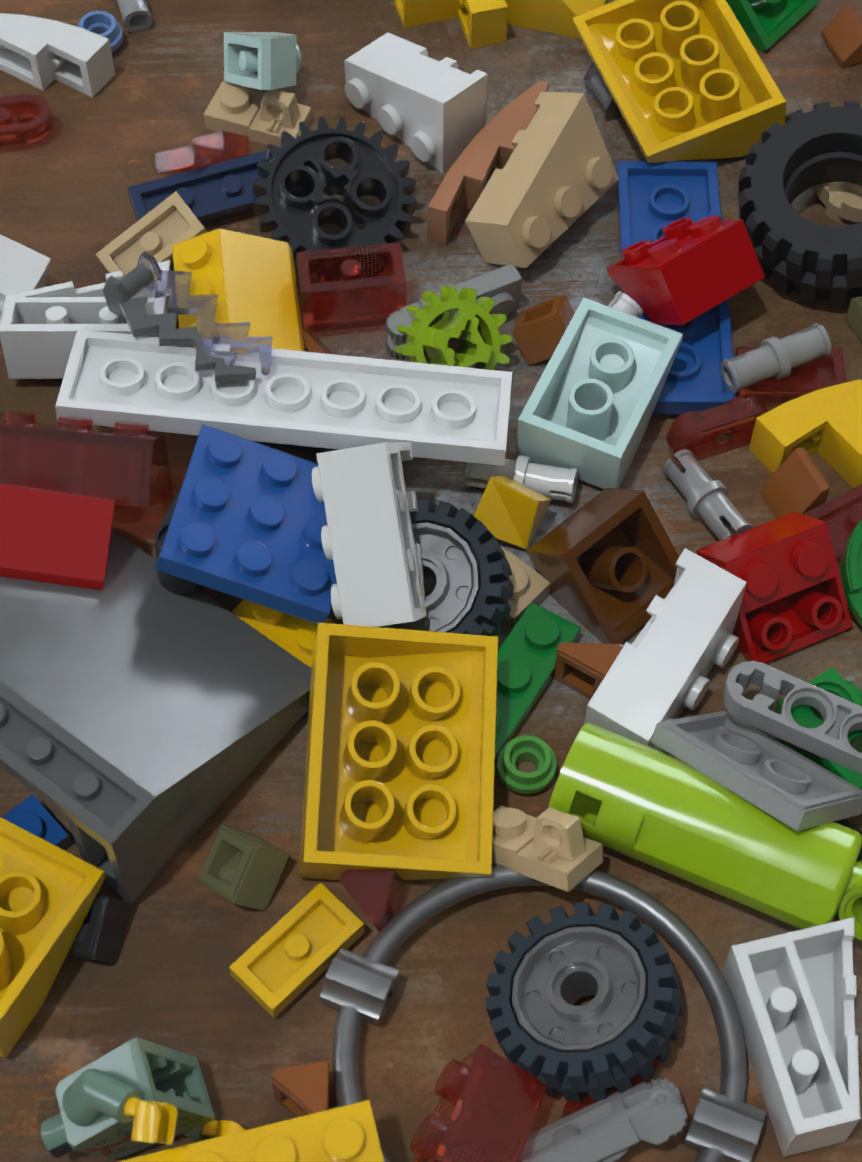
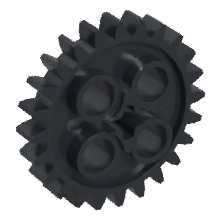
M341 116L337 122L336 129H329L324 117H319L318 128L315 131H311L303 121L299 122L298 138L284 130L281 133L282 148L269 144L267 146V159L269 162L259 161L257 164V175L260 178L253 180V194L258 196L253 201L254 214L263 215L259 219L260 232L273 231L270 239L288 242L292 248L293 260L299 255L304 257L305 272L313 267V262H315L313 260H317L314 258H318L316 255H320L321 252L323 254L327 252V255L332 254L331 256L334 257L331 259H335L333 260L335 263L331 264H340L346 277L350 276L351 268L348 264L349 257L359 249L377 248L385 253L387 261L390 251L388 245L400 248L404 236L401 231H410L413 218L409 214L415 212L417 199L410 196L414 193L416 180L404 178L408 174L410 163L408 160L394 162L397 158L399 146L393 144L383 149L381 144L384 132L381 130L370 138L364 136L365 122L363 121L356 126L354 131L347 130L345 117ZM340 159L349 166L343 169H336L328 165L327 161ZM305 165H312L317 171V173L313 171L310 167H307ZM293 187H302L311 194L298 198L288 193V190ZM364 195H371L378 198L381 203L376 206H369L362 203L359 198ZM352 219H353L356 223H358L359 225H362V226H365V227L362 228V229L358 228V227L353 223ZM332 223L342 228L343 232L337 235H329L324 233L320 226ZM326 254L322 255L320 260L317 261L322 263L324 276L329 277L330 273H326V268H330L327 265L331 264H328L330 259L326 257Z

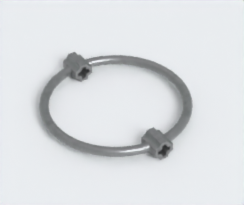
M495 864L492 865L490 877L451 878L434 886L411 901L377 934L363 956L340 948L329 966L320 994L321 1004L339 1010L334 1031L332 1054L333 1086L337 1107L363 1101L358 1068L359 1037L362 1022L365 1020L380 1026L382 1020L387 1015L400 978L399 970L387 966V963L406 939L426 921L446 908L467 898L507 887L551 885L516 873L506 866ZM594 869L572 889L615 903L640 917L658 931L688 964L702 987L712 1011L721 1056L720 1089L718 1093L703 1087L684 1145L700 1151L694 1162H751L764 1124L766 1111L745 1103L747 1058L743 1028L735 1000L723 973L697 935L672 910L635 885ZM382 1151L384 1162H390Z

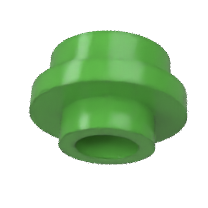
M518 736L507 742L499 752L497 759L499 778L504 785L515 792L522 794L540 792L549 786L555 777L557 766L555 754L548 744L536 736ZM521 762H531L536 766L537 770L526 773L519 771L516 766Z

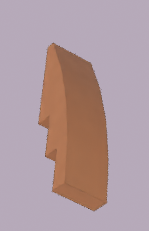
M539 80L506 105L474 136L453 163L428 205V241L447 245L462 211L471 212L495 169H503L515 149L511 143L518 130L527 129L538 110L534 103L541 91L548 92L549 82Z

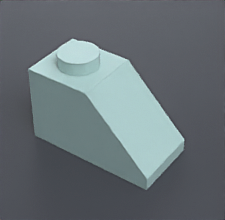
M224 32V82L259 90H274L296 85V73L301 66V52L296 44V35L280 32Z

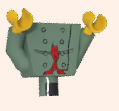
M138 1037L124 1043L59 1081L55 1093L60 1113L44 1120L41 1124V1136L44 1145L51 1155L56 1158L76 1150L117 1159L157 1143L172 1145L174 1136L179 1134L200 1142L207 1140L208 1137L216 1138L247 1130L233 1121L216 1120V1113L212 1110L197 1057Z

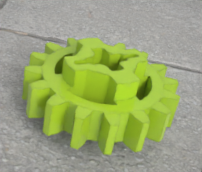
M442 286L440 298L434 292L426 291L422 293L425 305L423 309L411 305L406 308L413 321L410 326L398 325L397 331L407 336V343L395 347V353L408 356V362L427 364L424 356V346L431 359L430 364L468 368L477 363L474 368L494 370L496 363H509L510 358L500 353V346L511 342L512 336L499 333L498 327L503 325L507 318L505 314L489 313L495 302L492 298L481 297L476 300V289L463 287L458 295L456 287ZM444 312L443 319L429 327L431 322ZM478 324H479V326H480V328H481V331H482L483 340H482V337H481V335H480V333H479V331H478V329H477ZM450 337L459 341L457 351L448 348Z

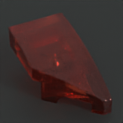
M219 131L192 138L191 145L154 153L156 173L174 175L242 157L250 151L249 138L245 135L227 131Z

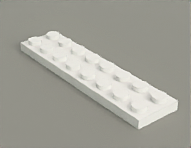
M77 329L55 405L57 422L197 436L202 424L250 441L338 450L382 442H412L413 457L504 466L512 372L201 341L207 356L223 358L225 364L230 367L237 365L256 369L255 380L215 382V369L195 372V346H159V337L143 335L133 337L132 334Z

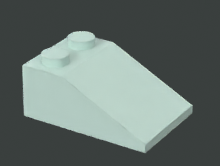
M583 298L518 418L516 455L530 457L532 462L570 469L578 468L577 477L579 480L602 489H619L637 453L682 342L683 334Z

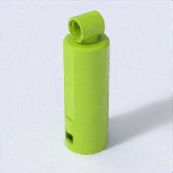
M586 722L582 726L560 771L548 808L552 807L580 817L583 837L602 843L607 848L800 929L831 923L835 914L839 915L840 920L854 917L855 937L862 940V860L856 861L862 846V835L859 832L836 822L796 831L676 757L590 722Z

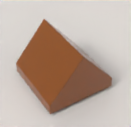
M847 4L822 30L821 37L841 67L862 62V17Z
M329 1060L278 1068L271 1075L275 1099L296 1118L331 1109L332 1079Z

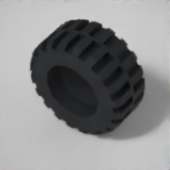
M844 101V106L830 107V102L814 104L813 111L803 113L802 109L786 115L785 124L782 126L777 122L772 124L762 133V143L756 142L751 146L745 156L746 165L740 170L738 181L739 219H743L763 270L764 279L768 280L773 276L774 288L786 295H790L792 290L799 292L801 301L816 304L817 298L830 299V306L846 305V299L862 296V222L840 227L825 226L804 218L790 204L801 193L821 183L848 182L862 186V108H860L859 102Z

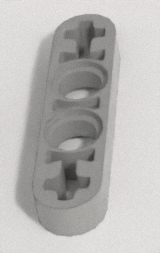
M756 661L742 662L734 666L728 673L722 698L725 708L732 716L862 775V753L853 749L847 737L849 733L855 730H862V706ZM750 683L760 687L759 694L754 696L753 700L742 696L743 690H746ZM780 694L785 696L780 713L777 714L772 709ZM798 705L812 706L821 713L824 723L817 728L809 729L802 727L792 718L791 710Z

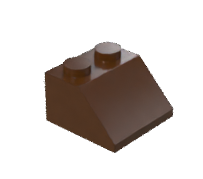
M605 488L526 550L537 572L550 582L551 597L604 644H621L650 620L652 615L648 614L646 610L655 595L665 599L673 588L678 568L675 563L679 558L645 491Z

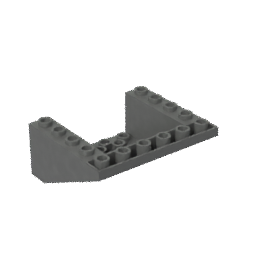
M111 529L103 590L0 577V767L68 819L82 860L103 870L106 876L103 883L127 902L133 903L309 710L311 668L203 592L198 591L184 596L175 595L167 591L159 582L158 573L155 570L156 559Z

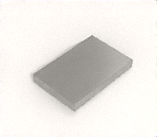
M727 711L662 721L657 723L651 743L796 831L857 816L862 812V790L753 726L738 720Z

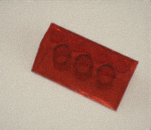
M3 411L2 420H0V483L115 500V505L149 508L171 497L172 481L165 435L149 434V424L116 421L114 430L93 428L92 418L59 416L58 425L37 423V413Z

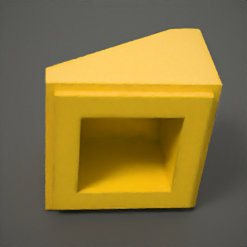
M504 475L493 476L487 484L474 517L482 522L495 538L524 549H529L551 499Z

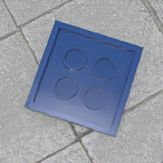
M202 424L155 570L316 624L325 623L332 605L331 586L337 584L334 562L333 560H327L322 547L321 531L322 527L327 525L324 502H319L316 499L312 484V470L314 467H318V464Z

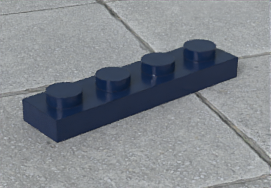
M267 150L128 187V197L136 220H140L175 191L181 196L201 224L253 211V201L258 198V196L253 194V180L260 178L257 175L258 162H269ZM305 165L307 167H310L313 171L317 173V171L312 165ZM293 187L288 190V193L298 198L311 194L302 187Z

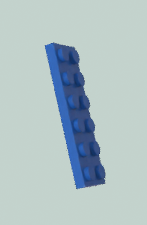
M617 161L616 172L619 180L616 182L620 260L623 259L622 250L643 240L653 242L664 236L662 228L676 220L691 217L692 222H697L713 215H719L721 220L717 162L648 163L647 161ZM728 299L684 325H660L682 333L683 338L652 414L734 415L737 404L736 393L734 394L728 390L720 373V362L733 358ZM645 313L641 316V319L654 323Z

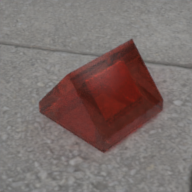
M346 870L339 875L342 878L339 881L379 932L401 911L407 885L395 870Z

